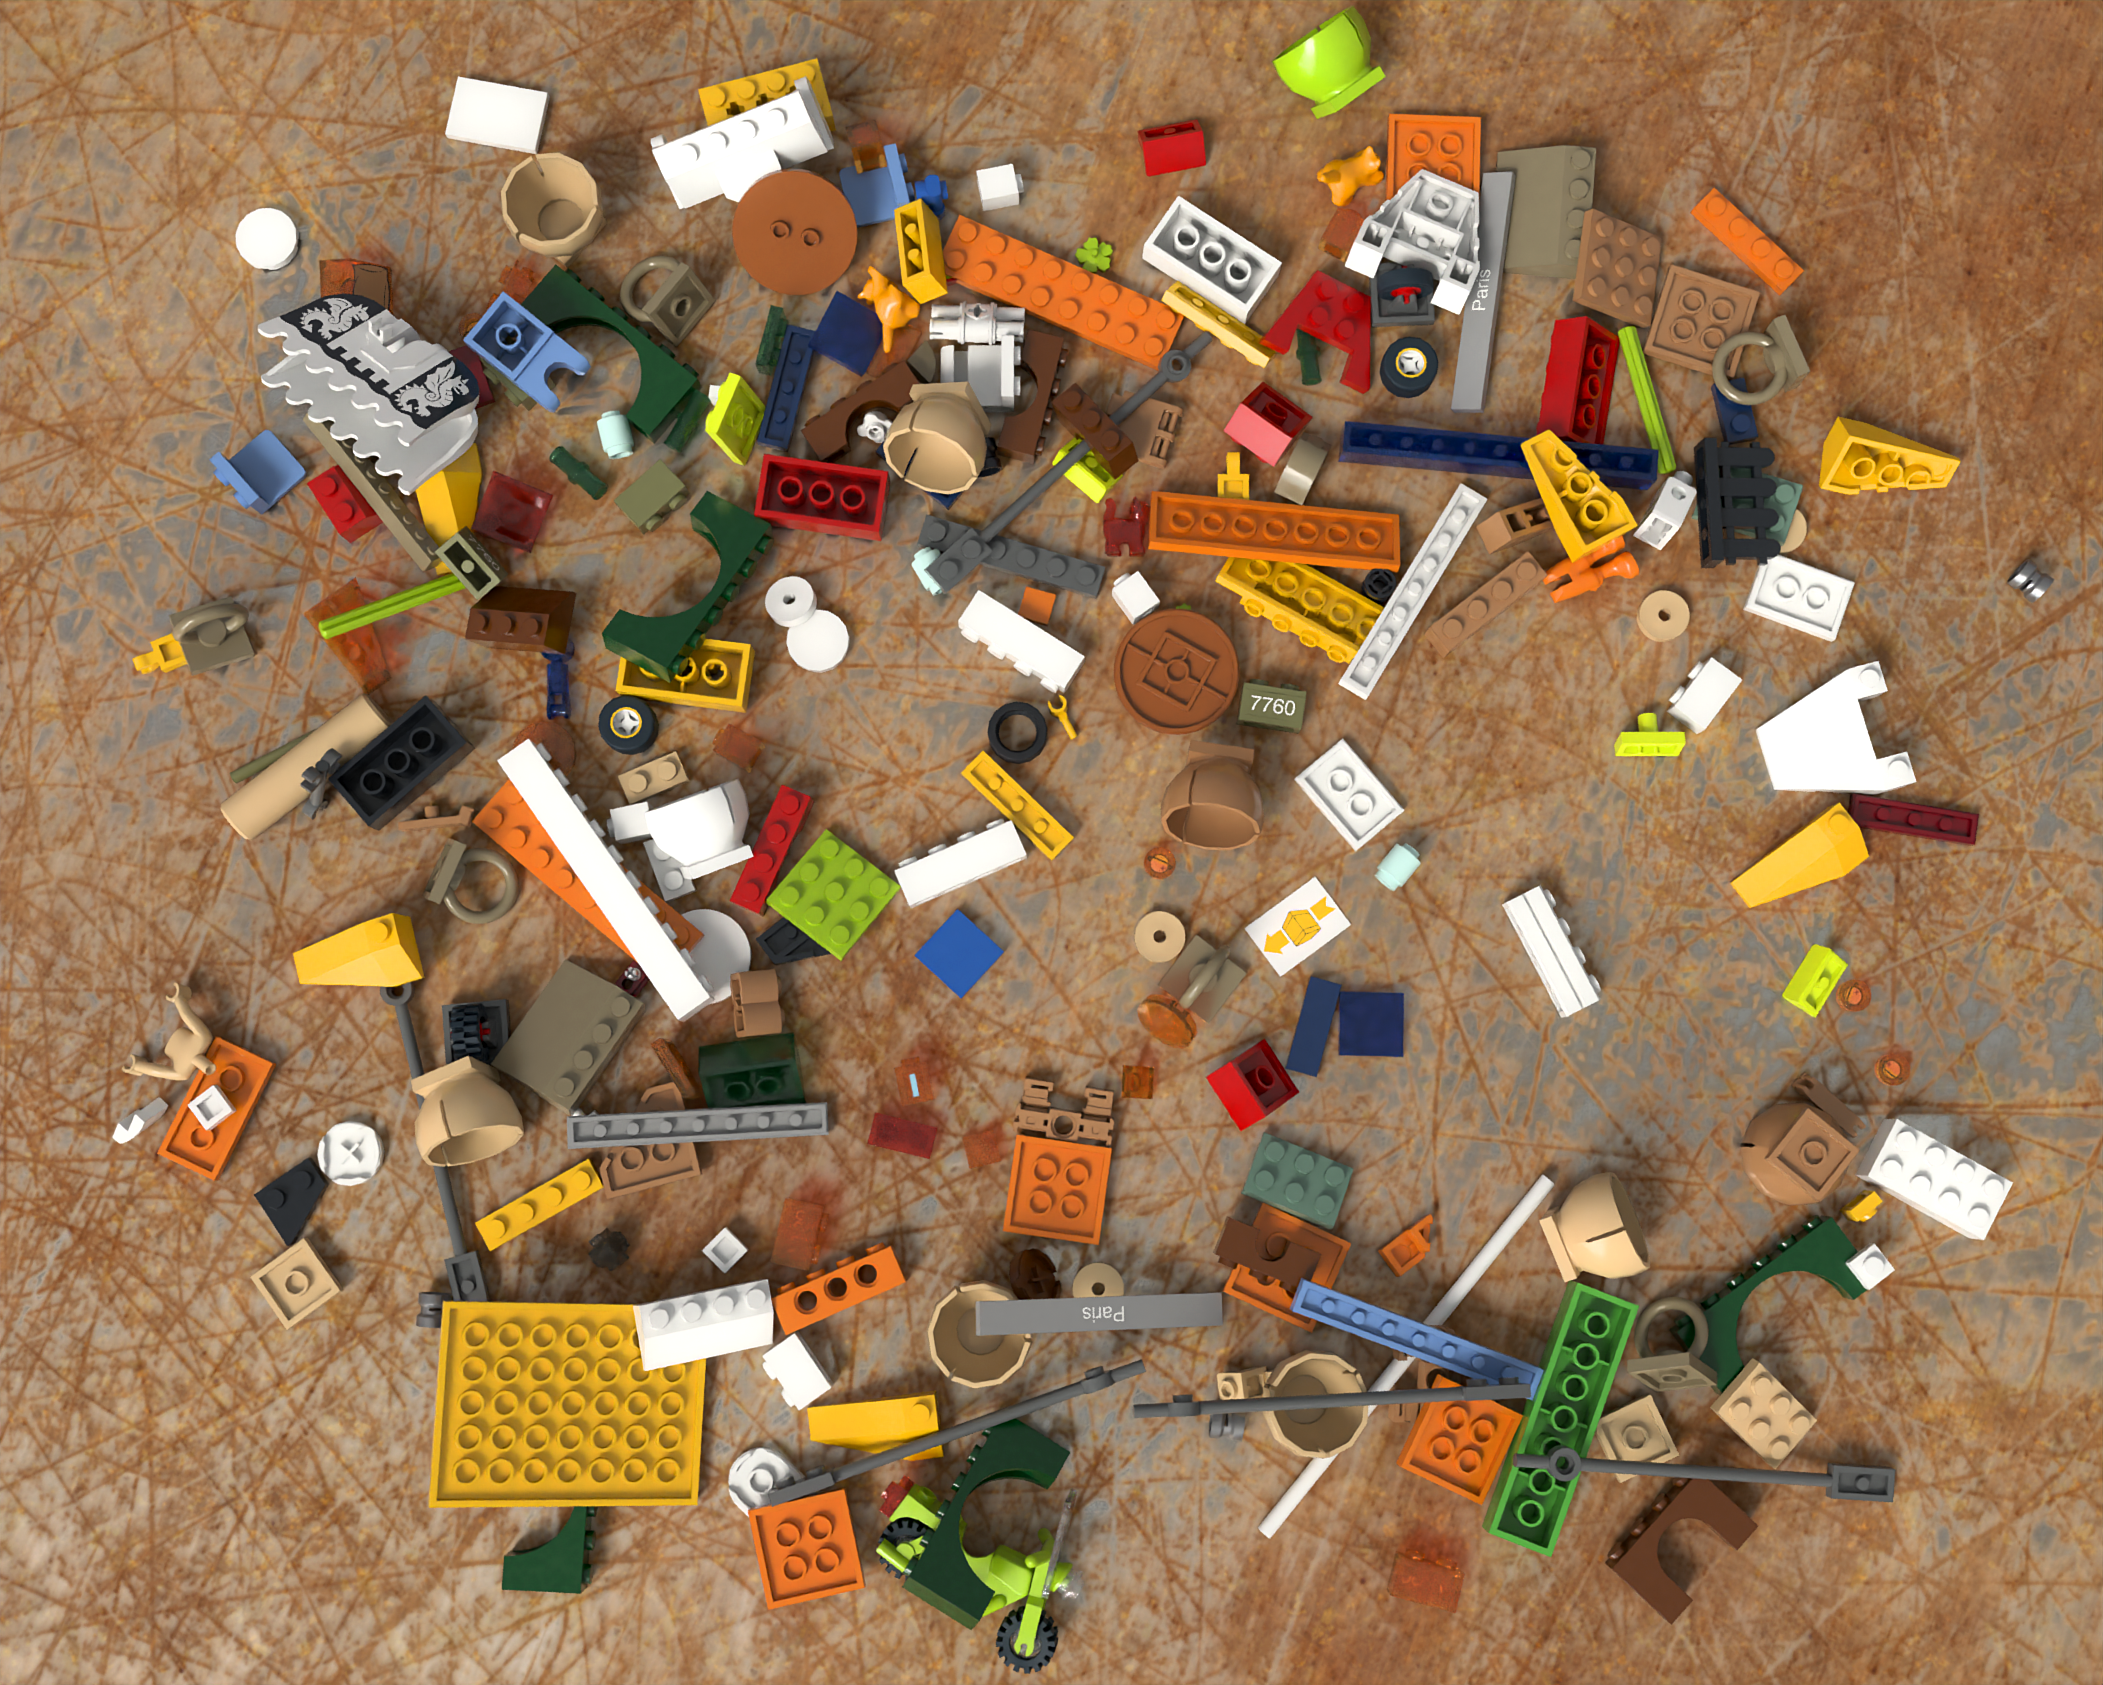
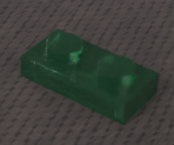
M771 305L755 363L760 374L771 376L773 367L777 366L781 351L778 348L781 337L784 338L787 324L789 325V320L786 319L784 310L781 307Z

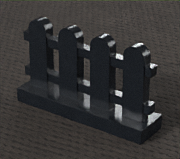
M1704 438L1694 447L1701 568H1715L1724 560L1726 565H1735L1736 560H1757V566H1765L1768 564L1767 560L1775 558L1781 551L1778 541L1766 539L1765 529L1775 526L1778 523L1779 516L1774 509L1764 508V499L1775 494L1777 486L1772 479L1762 478V469L1769 467L1774 462L1775 455L1769 448H1760V442H1751L1749 444L1750 448L1729 447V442H1720L1717 447V438ZM1730 468L1751 469V478H1731ZM1732 499H1753V508H1733ZM1734 529H1755V539H1735Z

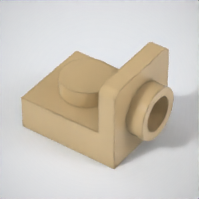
M1266 1366L1252 1367L1237 1372L1218 1373L1217 1382L1220 1400L1263 1398Z

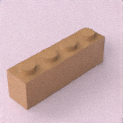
M1527 551L1432 624L1424 635L1439 654L1445 658L1537 587L1548 575L1529 551Z

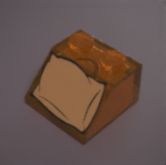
M352 258L319 260L321 298L341 293L362 295L376 301L393 315L392 269L390 267Z

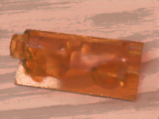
M518 260L511 267L505 265L498 280L503 285L498 295L492 294L486 310L491 307L503 291L512 299L514 294L525 299L534 281L532 277L534 272L527 267H522L521 270L517 269Z

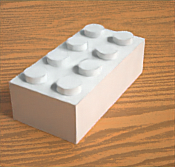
M1180 196L1176 198L1144 244L1142 257L1243 324H1246L1279 276L1282 262Z
M1898 1119L1883 1120L1855 1176L1962 1235L1979 1240L1985 1239L2013 1182Z

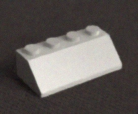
M759 1279L633 1305L644 1371L773 1344L774 1311L768 1279Z

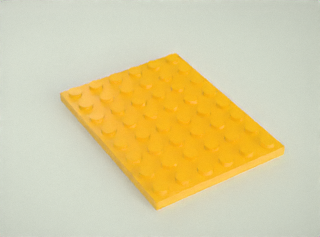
M443 1300L428 1499L429 1508L698 1505L706 1358L644 1371L633 1305L637 1304Z

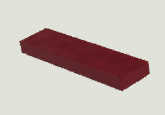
M1860 794L1850 795L1848 814L1863 829L1973 846L1976 842L1979 814Z

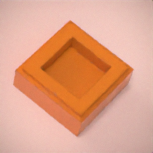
M1026 586L1018 615L1030 622L1048 627L1056 595Z

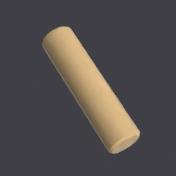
M362 693L222 802L221 812L242 837L254 840L311 795V793L300 786L305 780L302 777V773L310 766L315 768V764L321 760L329 749L333 748L342 754V758L337 761L341 768L393 724L373 698L368 694ZM327 773L326 783L329 781L328 778L333 774Z

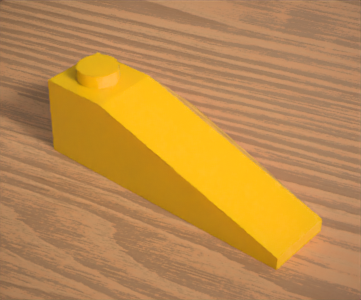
M1838 416L1824 441L1819 486L1821 489L1848 495L1859 494L1860 490L1876 489L1877 492H1888V488L1907 487L1908 490L1943 488L1949 483L1961 460L1953 455L1868 423Z
M1547 430L1521 444L1557 536L1572 563L1599 550L1638 526L1623 498L1617 492H1612L1606 487L1593 470L1590 472L1577 459V455L1551 430Z
M473 443L463 455L416 489L425 529L438 547H441L465 526L473 533L475 515L478 512L479 505L477 502L479 487L482 485L483 478L476 443ZM443 561L435 567L438 576L453 573Z
M1839 802L1819 813L1730 882V884L1748 907L1751 908L1845 876L1867 859L1869 854L1860 827Z
M395 913L363 922L293 953L300 984L397 987L425 978L411 918Z
M936 1390L807 1408L811 1441L874 1454L941 1431ZM943 1444L903 1459L915 1461L944 1457Z

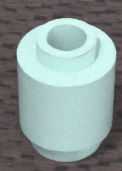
M617 410L603 413L601 415L602 419L597 421L604 452L608 453L609 459H620L632 455L634 441L626 415H621L620 411Z
M926 547L914 555L915 560L911 565L927 591L930 590L932 595L935 596L942 593V590L928 576L924 569L938 558L941 553L938 549L931 550L930 547Z
M1407 843L1403 846L1396 844L1377 866L1378 871L1374 876L1387 888L1395 891L1398 886L1402 887L1420 866L1421 863L1417 859L1420 854Z

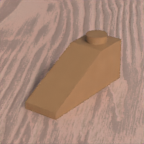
M1542 498L1498 511L1476 526L1489 554L1513 547L1555 529Z

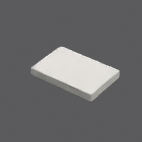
M458 77L445 135L449 139L537 154L549 103V94L542 91Z
M1781 555L1767 560L1768 564L1765 566H1758L1743 610L1831 642L1836 639L1855 582Z
M1341 739L1294 779L1355 852L1404 811L1402 806L1344 739Z

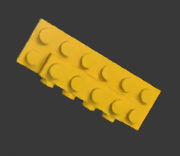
M1229 557L1215 580L1217 583L1243 596L1240 604L1244 605L1245 611L1254 617L1261 615L1272 621L1273 627L1278 631L1287 632L1289 630L1300 636L1299 639L1304 645L1322 648L1327 651V655L1331 660L1338 663L1343 661L1351 662L1384 610L1383 606L1306 564Z

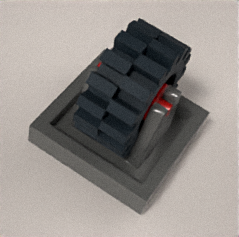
M502 999L442 1005L446 1065L466 1056H471L491 1066V1063L511 1036L509 1000Z

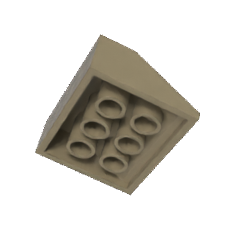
M1561 145L1497 153L1496 172L1513 171L1516 175L1503 273L1576 279L1584 213L1591 210L1593 204L1596 148Z
M565 959L495 1057L491 1066L564 1113L573 1116L645 1013L644 1003L618 986Z

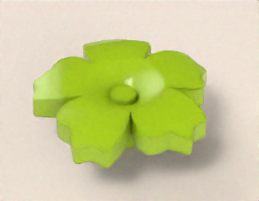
M1089 237L1088 241L1084 243V249L1077 248L1075 257L1078 259L1079 264H1084L1083 269L1095 274L1098 268L1104 273L1110 269L1111 259L1108 257L1112 255L1113 250L1111 245H1106L1104 242L1098 247L1097 238Z

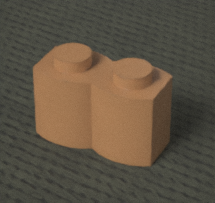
M775 969L731 974L730 988L734 1005V1026L737 1038L781 1033L782 1026L785 1024V1013L778 1002V995L782 991V983L780 977L776 975Z

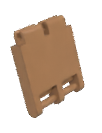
M1124 391L1123 396L1112 393L1106 415L1108 417L1112 415L1135 393ZM1148 398L1118 425L1133 442L1139 462L1162 469L1166 467L1167 461L1165 457L1169 444L1174 442L1175 435L1173 432L1178 417H1181L1183 414V409ZM1169 414H1170V415H1172V418H1171V421H1170L1168 430H1167V432H1166V431H1164V430H1165V427H1166V425H1167V421H1168ZM1161 440H1163L1164 443L1158 458L1156 457V455L1158 453Z

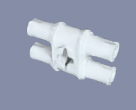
M963 301L960 305L932 304L930 339L958 340V343L964 344V342H974L992 345L995 344V341H1001V335H1014V341L1023 342L1025 307H997V304H994V302H991V304H967L966 301Z

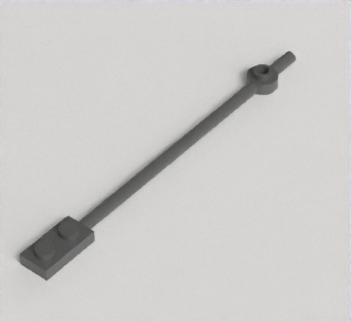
M1204 331L1183 351L1171 350L1164 354L1158 363L1159 372L1110 415L1109 418L1118 426L1167 381L1177 383L1185 379L1191 371L1190 360L1213 341L1212 337ZM1173 360H1177L1180 363L1181 368L1179 371L1173 369ZM1084 440L1081 441L979 534L973 528H970L924 569L944 594L993 552L987 545L993 537L1091 450Z
M414 983L403 984L404 992L401 996H396L394 992L395 987L380 986L382 999L387 1004L395 1006L411 1077L415 1079L424 1075V1070L408 1008V1003L415 994ZM416 1093L417 1102L420 1110L424 1102V1097ZM447 1165L445 1167L433 1166L455 1257L444 1259L454 1301H491L479 1250L467 1252Z
M1141 1359L1104 1371L1103 1366L1095 1367L1085 1371L1084 1375L1086 1378L1079 1382L837 1468L832 1467L826 1470L824 1465L817 1466L806 1471L807 1477L796 1481L793 1476L786 1477L775 1482L776 1488L769 1492L768 1496L773 1507L835 1485L838 1481L1082 1394L1102 1390L1116 1382L1146 1372L1144 1363Z
M1518 1377L1498 1378L1499 1384L1487 1385L1486 1379H1467V1386L1209 1401H1193V1394L1173 1395V1402L1135 1404L1132 1406L1133 1418L1185 1417L1206 1414L1530 1398L1531 1388L1530 1384L1519 1383Z
M1564 1445L1551 1448L1547 1455L1515 1453L1513 1456L1514 1467L1546 1469L1551 1476L1560 1481H1570L1580 1471L1818 1486L1826 1487L1825 1496L1831 1499L1893 1502L1895 1469L1886 1466L1828 1463L1827 1474L1580 1458L1576 1451ZM1560 1457H1564V1464L1561 1467H1557V1460Z

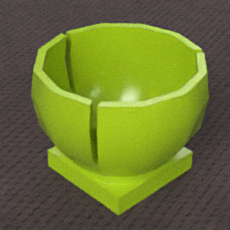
M1354 6L1344 9L1319 25L1321 31L1314 28L1272 60L1278 76L1292 92L1315 101L1316 105L1311 110L1317 119L1339 111L1386 77L1380 66L1374 68L1370 66L1371 37L1364 19Z

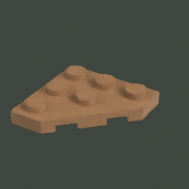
M670 1082L646 1089L634 1113L687 1110L684 1096L680 1093L676 1084ZM695 1142L613 1147L599 1168L607 1199L703 1174Z

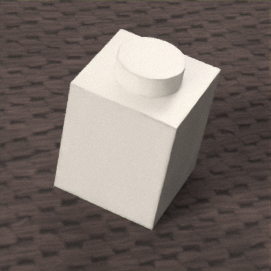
M1013 164L976 171L983 211L1019 204V193L1024 192L1021 174H1015Z
M1139 571L1133 575L1126 573L1113 583L1115 587L1112 589V597L1133 625L1159 608L1160 600Z
M648 802L610 809L611 818L607 819L610 837H615L616 841L620 844L652 838L647 828L644 813L653 809V806Z

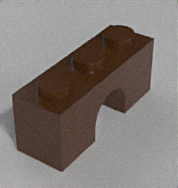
M1076 383L1051 401L1058 421L1076 440L1080 437L1083 438L1092 450L1096 461L1114 480L1139 461L1133 442Z
M1227 1216L1213 1251L1215 1255L1220 1256L1218 1263L1236 1269L1238 1264L1250 1268L1249 1275L1266 1282L1268 1276L1280 1280L1279 1287L1296 1293L1301 1278L1311 1281L1321 1256L1320 1253L1287 1240L1285 1248L1279 1257L1272 1260L1263 1259L1258 1255L1255 1247L1260 1229Z

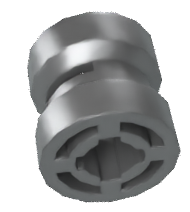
M2028 559L2014 571L2007 580V583L2014 589L2023 591L2024 597L2033 603L2046 592L2054 579L2047 573H2040L2037 570V565Z
M419 1292L418 1303L421 1305V1310L416 1317V1326L441 1328L443 1300L451 1301L452 1294Z
M1245 1412L1210 1414L1209 1438L1219 1439L1222 1436H1226L1232 1441L1242 1442Z

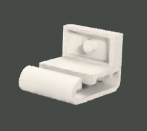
M1001 335V345H968V351H954V345L944 346L941 348L940 383L969 382L984 412H1013L1014 395L1020 396V376H1015V365L1021 364V346L1014 345V335Z

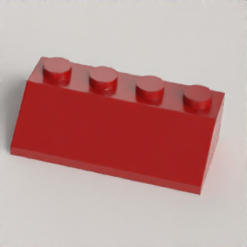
M1587 316L1555 320L1551 335L1549 361L1546 366L1544 392L1541 396L1540 417L1536 431L1537 435L1547 430H1551L1574 453L1602 456L1620 340L1617 335Z

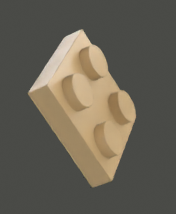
M308 1238L300 1240L250 1277L286 1330L293 1328L344 1290Z
M1648 1393L1602 1414L1599 1419L1595 1434L1607 1459L1664 1463L1679 1456L1653 1398ZM1614 1473L1620 1483L1637 1476Z

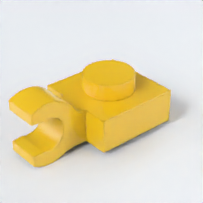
M1227 452L1226 474L1217 475V497L1249 500V474H1240V452Z
M172 633L151 641L153 651L132 659L137 671L141 670L142 674L150 673L159 666L163 672L167 673L187 664L179 642L173 638Z

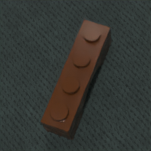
M1028 329L1021 355V368L1033 378L1038 391L1034 402L1027 410L1015 416L1005 417L997 446L999 456L1034 464L1036 455L1042 456L1046 437L1041 436L1044 425L1050 426L1054 408L1049 407L1052 396H1058L1061 379L1056 377L1059 367L1065 368L1069 352L1068 349H1064V338Z
M905 361L899 364L892 363L882 371V376L873 382L868 380L862 383L856 389L854 395L848 399L844 397L837 400L831 405L830 411L823 416L816 415L805 423V428L800 431L821 462L834 463L851 451L850 431L859 416L866 411L876 408L890 409L899 414L903 406L914 402L909 393L913 384L920 383Z

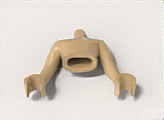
M174 983L173 985L177 989L176 995H166L168 1001L175 1003L181 1018L190 1028L181 1027L177 1029L165 1047V1054L172 1060L173 1067L150 1063L144 1057L130 1054L133 1064L131 1067L123 1066V1072L137 1076L147 1074L171 1080H188L197 1067L206 1075H211L215 1072L216 1065L204 1056L212 1043L213 1036L188 1004L192 995L190 987Z

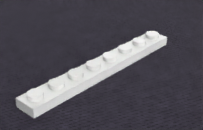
M1462 483L1459 485L1338 683L1339 685L1364 700L1367 699L1486 503L1487 498Z

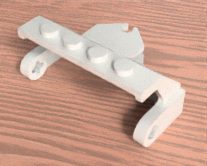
M807 76L794 81L796 90L790 94L668 142L663 134L651 138L652 152L679 209H686L723 193L726 198L739 202L749 186L762 176L777 170L786 169L834 148V139Z

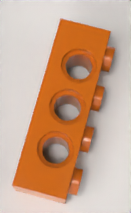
M881 1242L866 1249L867 1256L855 1260L854 1255L840 1260L836 1262L838 1269L827 1274L824 1268L807 1275L808 1282L796 1287L793 1281L777 1288L778 1295L771 1298L785 1335L907 1282V1277L893 1244L885 1248L884 1243ZM869 1264L876 1269L877 1277L875 1281L865 1282L861 1279L859 1271L863 1265ZM833 1278H842L846 1282L847 1290L844 1295H835L831 1291L830 1282ZM804 1291H811L816 1295L817 1304L814 1308H805L801 1304L800 1296Z

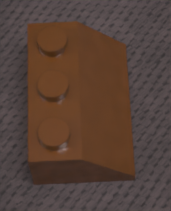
M494 586L471 607L465 639L486 648L565 655L577 593L573 591Z

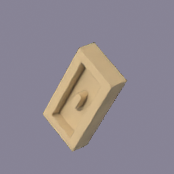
M677 751L618 776L630 805L641 803L690 782Z

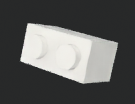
M1712 657L1704 663L1698 661L1687 675L1691 680L1685 688L1680 685L1669 698V701L1673 704L1667 712L1696 734L1707 728L1742 681L1741 678Z
M796 1331L763 1355L765 1362L762 1365L766 1373L772 1380L775 1378L779 1380L784 1388L780 1392L790 1407L795 1405L798 1410H801L834 1385L799 1331Z

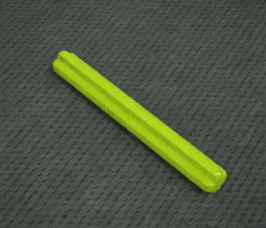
M1627 326L1618 331V337L1658 473L1668 474L1676 470V463L1637 330L1634 326Z
M454 573L322 620L319 622L318 627L323 638L329 639L465 589L466 587Z

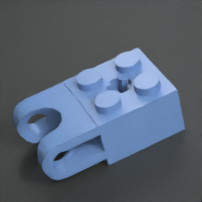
M504 291L463 340L472 351L551 413L557 410L560 406V401L556 394L548 388L547 380L550 373L557 368H567L577 375L583 376L591 368L588 360ZM508 335L512 338L518 335L516 337L517 341L513 345H507L508 343L505 338Z

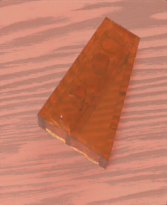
M355 577L304 612L303 615L309 626L362 693L370 695L392 679L373 622L329 639L323 638L318 627L319 622L366 605L362 590Z

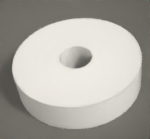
M795 576L785 577L775 582L768 590L765 598L767 612L777 624L785 627H794L806 622L813 615L817 605V597L810 584L803 578ZM795 599L792 604H787L789 600Z

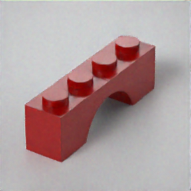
M781 785L753 847L752 854L754 857L748 859L730 898V902L762 917L764 916L768 907L766 900L776 889L777 880L785 858L797 835L802 831L814 805V800L810 796Z

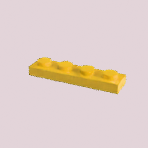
M1176 281L1166 290L1161 301L1169 305L1173 312L1183 314L1192 320L1199 329L1208 331L1218 337L1223 345L1236 349L1245 355L1246 359L1252 364L1265 368L1277 354L1276 351L1259 343L1263 336L1181 282Z
M984 751L961 772L964 778L1009 821L1012 820L1013 825L1051 861L1074 839L1065 828Z
M587 1159L475 1222L488 1249L493 1251L603 1189L602 1178L592 1160Z

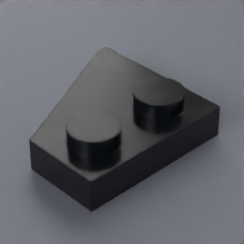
M785 917L756 938V941L775 965L831 954Z
M307 1158L254 1194L285 1244L292 1246L296 1243L297 1235L305 1221L311 1217L315 1210L316 1202L322 1198L329 1183L314 1160Z

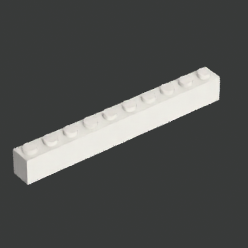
M527 739L497 760L673 1014L679 1021L685 1022L715 1000L710 993L714 990V987L704 974L697 975L692 967L696 964L695 960L686 948L680 950L674 940L678 936L669 923L665 922L662 925L655 914L660 912L658 907L649 896L645 899L638 890L642 886L631 870L626 873L622 868L620 862L624 860L613 844L608 847L601 838L606 834L595 819L591 822L584 813L588 809L577 793L572 796L566 786L570 784L569 780L559 768L554 771L548 762L552 759V756L542 743L536 745L533 741Z

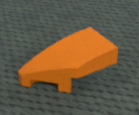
M1427 1214L1378 1250L1396 1277L1402 1276L1425 1258L1426 1252H1430L1431 1243L1428 1242L1430 1224H1433L1431 1214Z

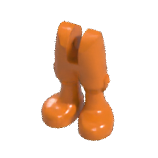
M1623 536L1572 563L1568 556L1545 571L1548 575L1543 580L1545 585L1559 581L1567 574H1569L1572 582L1566 585L1563 584L1557 590L1550 593L1554 603L1573 598L1587 591H1596L1602 585L1603 579L1611 576L1620 575L1627 579L1638 576L1640 573L1638 565L1632 554L1628 551L1619 554L1611 561L1599 567H1590L1597 560L1622 550L1625 547Z

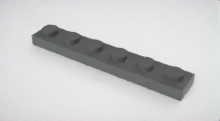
M926 514L917 545L921 548L930 547L931 550L938 549L940 553H943L971 527ZM973 528L977 534L981 532V530ZM998 535L987 543L993 552L981 561L979 565L1097 599L1105 572L1104 566Z

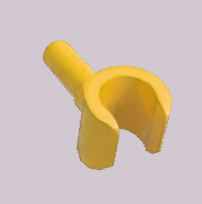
M1059 695L1060 701L1063 704L1062 708L1054 709L1050 701H1048L1049 711L1052 716L1059 718L1072 740L1077 737V734L1067 715L1066 699Z

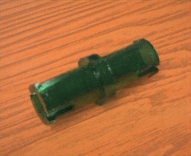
M1296 328L1298 343L1296 358L1300 360L1302 384L1305 386L1319 384L1322 382L1318 360L1321 351L1320 347L1316 345V337Z
M694 389L682 413L678 412L675 417L677 422L667 439L663 442L666 446L678 453L682 452L693 430H698L700 426L698 422L709 403H711L707 395Z
M559 446L551 453L549 457L550 462L562 470L573 485L578 484L594 500H599L607 492L608 485L590 471L588 464L584 461L579 462L565 447Z

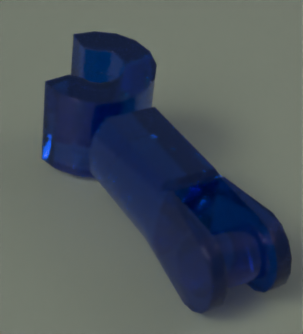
M569 638L565 655L541 653L544 658L551 661V664L546 665V710L549 720H554L558 716H564L565 719H570L571 717L568 664L564 663L572 658L575 647ZM555 696H562V704H555Z

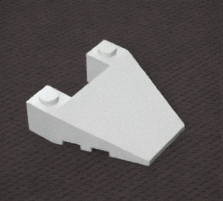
M1421 169L1398 190V193L1391 200H1386L1373 216L1370 215L1364 220L1345 267L1374 278L1384 257L1403 266L1414 264V268L1427 269L1432 272L1434 279L1440 281L1431 303L1459 315L1480 270V261H1478L1479 238H1477L1479 193Z
M1879 661L1843 671L1756 729L1774 790L1876 795L1916 782L1907 752L1876 759L1860 709V701L1875 698L1888 691Z

